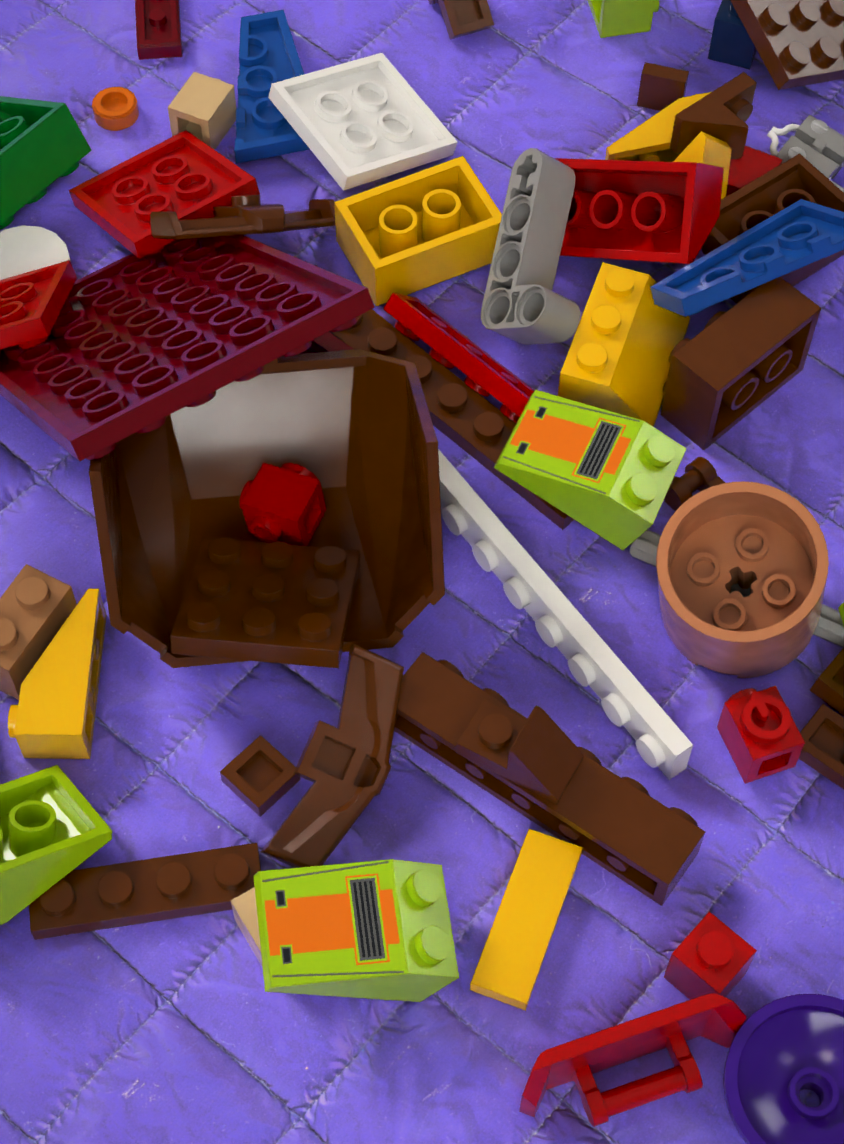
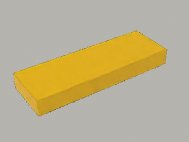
M528 829L470 983L471 991L526 1011L578 866L583 847Z

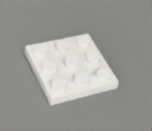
M383 53L271 84L268 98L343 191L452 156L456 149L458 141Z

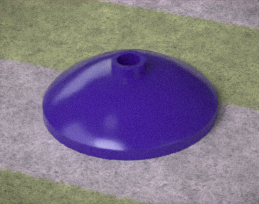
M822 994L786 996L764 1005L753 1013L741 1026L727 1053L723 1085L730 1117L746 1144H844V1000ZM808 1089L815 1092L819 1098L820 1105L817 1107L805 1105L800 1098V1091Z

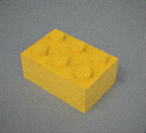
M464 156L334 202L336 241L363 286L368 288L375 306L387 303L393 293L408 295L492 262L502 214Z

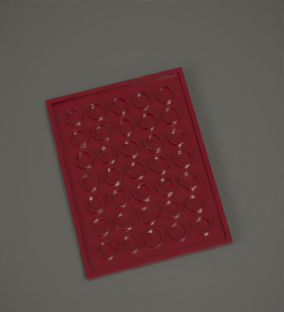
M235 235L174 240L165 245L158 253L146 255L140 259L132 253L75 281L47 340L28 349H21L19 345L1 350L0 395L78 461L98 459L112 452L117 446L116 442L135 432L147 433L159 428L166 422V416L185 406L196 407L207 403L215 397L216 390L233 381H247L263 372L264 365L281 356L290 357L306 351L312 345L311 341L327 332H339L352 327L358 322V316L375 307L367 287L247 236Z

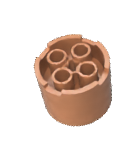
M746 481L722 483L702 490L685 501L674 512L665 525L659 540L656 568L660 610L664 627L669 638L682 655L696 666L699 664L715 672L738 675L737 678H752L770 674L781 669L804 651L810 643V639L819 622L829 565L826 541L813 515L803 504L788 493L766 484ZM738 583L743 590L750 588V595L743 597L739 591L731 592V586Z

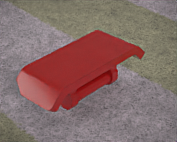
M710 993L549 1048L538 1056L522 1094L519 1112L534 1117L546 1090L574 1081L591 1125L595 1127L608 1122V1117L681 1091L690 1093L703 1088L701 1074L686 1041L702 1036L721 1046L730 1048L734 1037L747 1016L734 1001L719 994ZM667 1048L674 1067L600 1093L592 1074Z

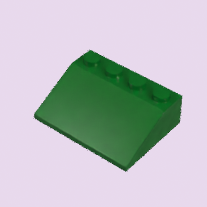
M0 96V230L7 227L14 220V214L23 206L41 199L47 193L46 188L56 179L74 172L79 167L78 161L92 151L66 103Z

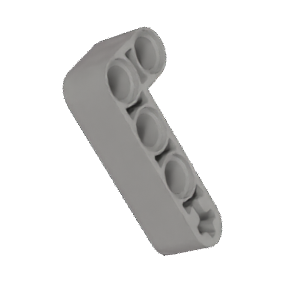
M535 148L525 150L514 163L481 308V321L485 328L524 345L565 342L573 336L580 322L579 306L574 301L552 291L576 176L574 170Z

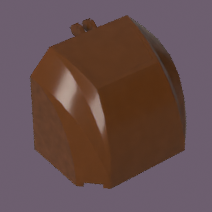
M361 349L305 353L290 357L281 356L264 365L263 372L247 381H233L216 390L215 397L207 403L196 407L185 406L166 416V422L159 428L147 433L135 432L116 442V448L109 454L90 460L89 477L110 624L123 634L127 631L156 650L160 653V660L172 668L248 661L172 654L170 636L203 537H230L235 540L264 542L252 533H249L243 510L240 508V496L243 487L247 481L254 480L263 462L276 467H280L284 463L298 464L313 472L320 480L327 510L307 546H337L342 549L360 550V570L342 652H349L352 644L367 650L394 647L404 637L403 630L429 603L435 605L445 595L438 440L417 368L413 362Z

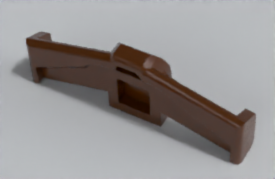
M260 195L231 196L232 205L213 207L214 217L179 220L176 212L171 211L152 212L150 215L151 234L156 239L180 240L264 234L335 226L333 199H312L309 202V209L284 211V207L281 204H261Z
M356 644L350 646L338 726L336 728L320 720L315 723L293 773L313 782V784L264 846L261 853L294 868L322 866L373 797L380 795L391 769L389 758L404 671L403 666Z

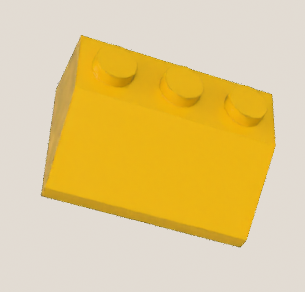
M602 262L560 372L558 396L640 419L654 427L664 398L663 386L668 378L670 368L669 356L674 347L685 338L690 317H684L654 304L650 287L657 282L649 274Z

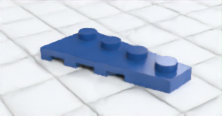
M284 10L241 17L240 67L237 86L238 108H236V139L234 148L236 164L310 150L268 98L272 83L304 75Z
M800 199L651 286L654 304L684 317L694 315L705 308L844 250V212Z

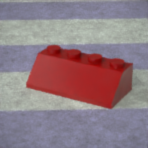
M554 158L573 169L576 176L560 256L690 264L694 262L719 219L724 167L696 162Z

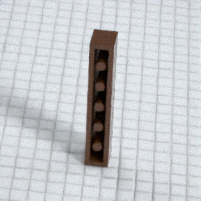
M422 652L402 677L394 731L560 840L583 847V855L662 906L699 852L705 831L698 827L697 822L685 811L675 807L668 808L650 797L646 788L630 777L620 778L602 766L600 760L592 752L582 747L578 748L584 754L583 760L557 805L457 754V742L484 699L525 720L528 718L510 708L507 701L496 691L489 688L482 690L466 680L461 671L446 660L436 661Z

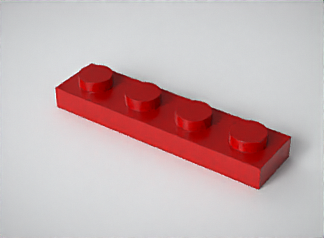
M393 293L383 309L397 320L394 325L395 328L412 340H423L431 347L429 355L448 368L453 369L457 367L467 375L464 379L467 386L483 396L488 397L491 394L502 403L500 411L517 423L530 396L535 390L419 299Z

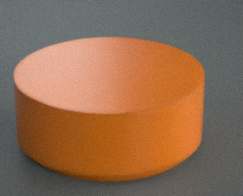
M109 87L97 93L93 98L92 108L95 121L104 129L112 131L123 130L132 126L138 119L139 110L136 96L126 88Z

